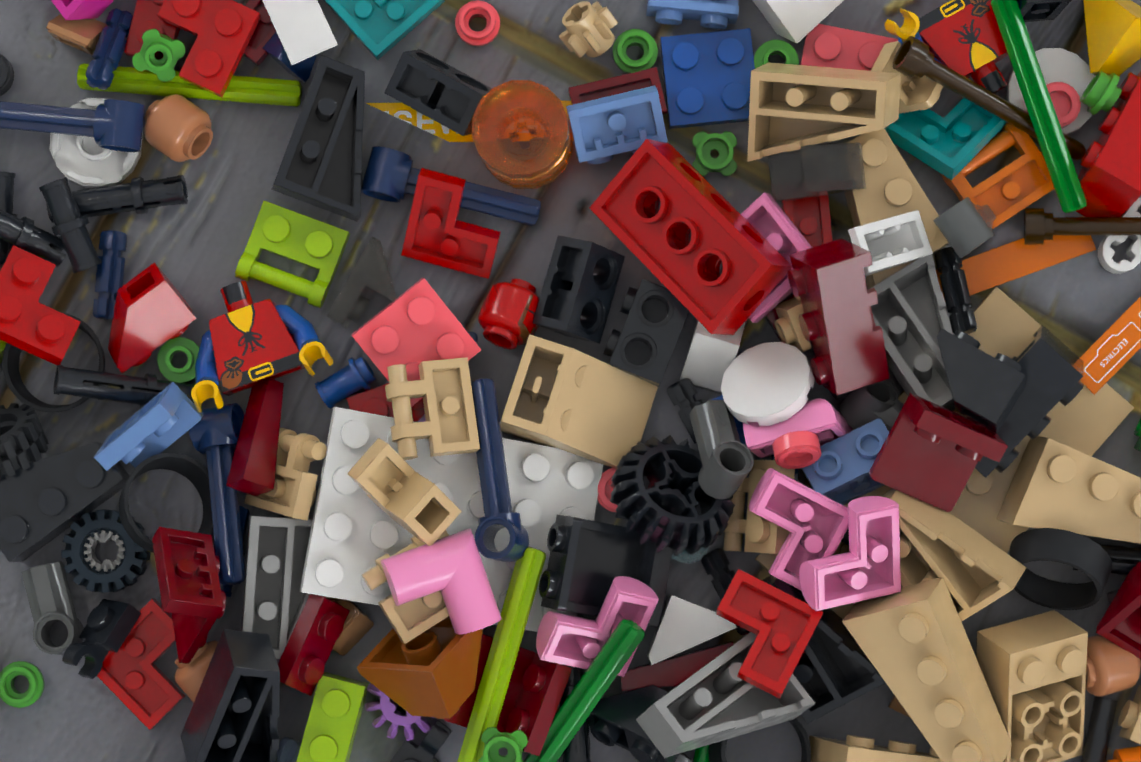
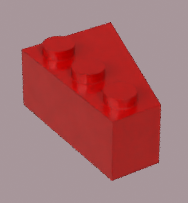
M1141 71L1138 75L1131 72L1127 75L1120 86L1122 89L1119 96L1121 98L1117 108L1112 107L1107 112L1098 128L1102 134L1097 142H1092L1080 162L1082 168L1078 173V178L1087 204L1076 212L1084 217H1121L1141 196Z

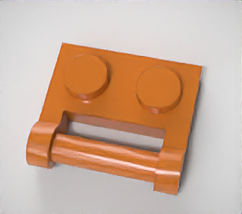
M1006 123L1002 128L1003 131L994 136L952 180L941 174L945 183L954 191L960 201L969 197L975 205H988L996 216L992 230L1055 189L1044 156L1030 135L1010 123ZM1012 146L1018 150L1021 157L972 188L965 178Z

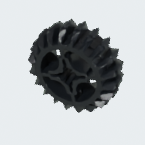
M671 435L663 439L662 442L653 436L645 444L638 442L636 446H633L618 463V469L614 473L610 485L613 488L610 502L618 505L615 518L628 520L626 532L637 531L640 534V545L649 540L655 543L657 553L664 550L667 546L674 556L682 553L684 549L693 555L701 547L707 548L712 545L717 537L722 535L727 528V522L733 514L735 504L731 502L733 496L723 500L715 499L702 490L698 482V474L703 466L699 450L691 449L688 439L679 445L676 444ZM644 476H647L650 482L648 485V489H646L644 486ZM697 501L699 502L701 508V515H699L696 510V506L698 505Z

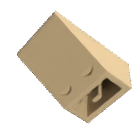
M529 334L501 418V432L544 446L559 448L588 460L618 469L617 465L621 458L626 456L633 446L641 442L658 386L574 348Z
M1055 610L977 631V661L1012 743L1003 762H1061L1083 755L1088 632Z

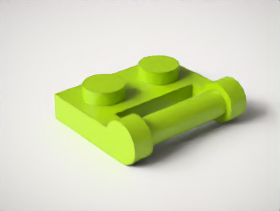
M263 201L245 251L238 262L235 277L247 282L251 278L304 297L308 299L307 304L321 308L329 292L350 233L273 203ZM262 250L319 270L316 280L313 282L259 262Z

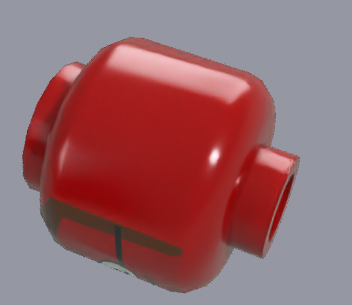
M515 278L510 283L499 282L491 287L478 315L479 325L484 330L483 336L486 340L498 347L512 350L517 346L526 345L529 334L535 335L538 325L532 322L539 297L535 294L536 288L532 284Z

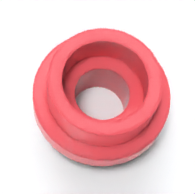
M476 0L466 3L459 9L455 18L457 34L465 43L472 46L489 44L496 38L500 30V17L497 10L485 1ZM476 17L483 18L487 23L486 27L482 31H473L469 27L472 19Z

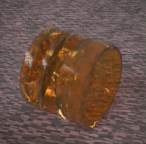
M510 80L493 87L479 101L472 117V138L487 170L499 182L515 189H536L553 182L566 169L573 153L572 132L561 100L548 87L531 80ZM523 131H528L532 138L529 143L530 147L522 149L518 142L521 139L520 133Z

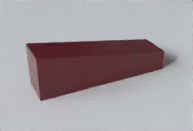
M268 378L252 386L226 483L227 487L256 497L274 490L284 383Z
M730 641L667 658L653 665L649 663L630 668L624 677L620 676L621 690L630 691L650 685H655L659 688L678 686L734 644Z

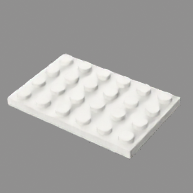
M333 407L326 444L327 451L323 460L300 592L379 605L378 602L392 594L387 581L371 591L361 575L375 567V560L388 553L391 557L412 543L411 538L414 536L378 507L347 473L378 438L388 443L398 453L397 443L392 442L390 427L395 426L393 417ZM502 438L512 512L520 513L521 525L528 532L529 547L546 553L542 569L543 573L548 568L550 551L547 547V537L551 526L556 522V516L564 515L594 521L598 499V484L602 476L603 464L559 448ZM428 439L416 440L418 457L405 461L415 472L434 483L462 511L446 529L447 533L452 535L466 529H471L475 539V532L479 526L478 518L485 516L476 452L431 457ZM506 527L500 529L494 539L495 547L499 552L503 551L510 541V534ZM479 552L501 614L516 561H498L487 558ZM538 583L525 630L537 632L543 616L548 611L576 617L577 613L542 607V597L539 594Z

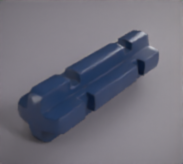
M115 8L107 16L105 24L108 26L102 29L92 55L94 60L89 63L86 71V82L92 88L97 87L106 90L112 83L114 77L112 71L117 69L127 42L125 38L128 37L133 18L132 14L127 10L121 11Z
M106 230L100 234L99 250H103V255L98 256L102 263L97 265L95 292L99 293V297L94 299L93 316L99 319L113 320L117 290L123 286L125 258L121 257V254L126 252L127 235L120 231Z

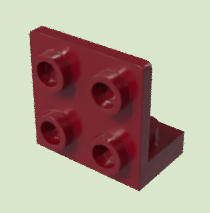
M910 393L869 471V476L874 481L950 512L958 501L978 461L980 462L982 457L985 456L1000 462L1008 445L996 433L979 423Z
M158 527L152 542L163 612L172 614L179 663L189 664L197 650L205 645L208 632L216 619H220L225 611L226 594L224 591H221L218 576L220 559L218 555H215L212 535Z
M482 633L475 689L460 706L457 713L450 719L445 718L443 720L466 728L468 727L494 637ZM520 647L496 728L500 732L512 733L515 730L523 731L528 738L527 746L523 748V751L540 756L572 668L567 665L540 660L537 652Z

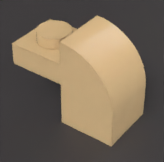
M380 438L374 442L347 473L378 507L428 546L433 545L462 512L434 483L415 472L388 443Z

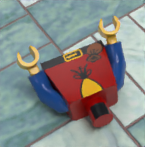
M951 0L919 19L915 13L901 8L900 13L904 16V23L901 28H899L896 22L889 19L886 20L884 24L885 29L899 37L898 41L901 45L910 36L917 38L929 46V51L934 54V60L968 79L972 77L975 83L994 94L1008 85L995 64L1005 58L1008 52L991 6V0Z
M246 281L236 282L220 289L228 313L209 320L210 330L202 335L195 365L196 384L191 390V396L199 413L202 412L201 405L203 401L209 398H214L217 409H221L224 402L218 389L219 386L223 394L230 396L250 389L253 385L268 378L275 380L306 369L313 376L315 372L312 369V365L316 360L324 358L328 365L331 366L333 359L321 343L312 323L290 306L276 305L271 299L254 303Z

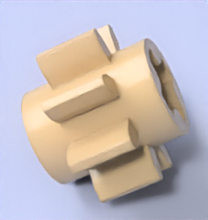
M582 1L573 5L564 14L562 23L567 30L562 32L559 38L569 51H574L579 58L584 54L591 58L598 57L613 45L615 36L610 29L616 26L618 21L607 6L602 7L598 1L592 5L588 1Z

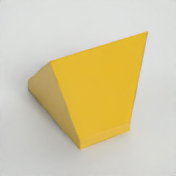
M1083 0L1090 73L1097 74L1099 71H1103L1108 75L1115 73L1120 76L1141 58V6L1131 0Z

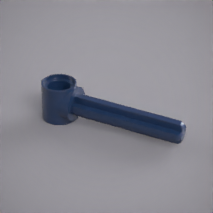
M108 99L104 100L103 104H99L96 110L0 101V128L94 137L96 144L104 149L121 152H140L145 105L131 101Z
M374 146L371 149L361 192L375 199L398 203L400 200H404L405 194L414 195L418 175L421 170L412 167L413 160H411V156L391 148ZM466 181L460 208L532 226L538 220L541 202L537 199Z
M477 379L471 382L480 444V449L476 452L485 516L478 518L479 526L475 532V542L478 551L483 556L503 562H514L523 557L525 550L529 546V536L527 530L521 525L520 513L512 512L495 383L492 379ZM506 527L510 534V541L508 546L499 552L495 547L494 539L497 532Z
M232 403L223 405L221 409H217V407L203 409L202 419L189 430L194 448L201 454L207 455L215 554L220 559L218 576L221 585L240 584L246 578L238 490L226 486L244 419V412L240 405Z

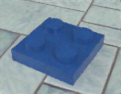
M750 28L660 37L669 129L749 121L751 70L755 69Z

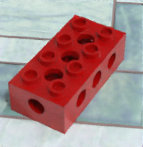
M646 139L589 207L711 334L734 335L784 278L788 270L792 268V265L670 143ZM691 232V241L689 243V234ZM721 262H722V264H723V270H722V273H721V275H720V273H719V267H720V264H721Z

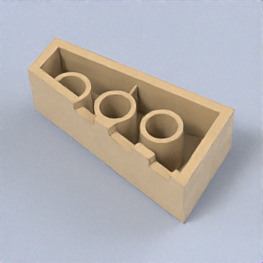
M1037 436L1033 440L1030 438L996 519L1012 525L1038 529H1061L1085 536L1141 544V477L1050 438Z
M940 577L902 587L900 593L856 602L842 620L843 624L942 762H1003L1012 743L944 578Z

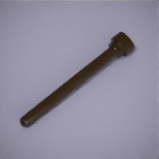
M910 36L902 43L895 55L893 69L909 78L914 75L921 78L925 75L1037 139L1028 112L934 60V54L929 51V46L917 38ZM1063 133L1071 158L1074 160L1081 159L1086 152L1085 146Z
M1025 208L1024 244L1043 245L1044 240H1053V235H1141V217H1053V213H1044V208Z

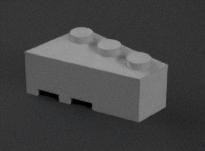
M931 254L917 259L873 286L877 291L878 304L871 306L875 325L880 326L883 331L887 365L908 396L910 393L954 411L955 406L937 340V335L941 328L951 334L954 333L952 332L943 292H941L935 263Z
M249 516L241 631L269 634L275 657L280 659L310 595L300 592L312 520Z
M750 632L656 701L636 721L663 757L666 758L793 720L813 706L815 702L793 674L780 699L737 677L757 635Z

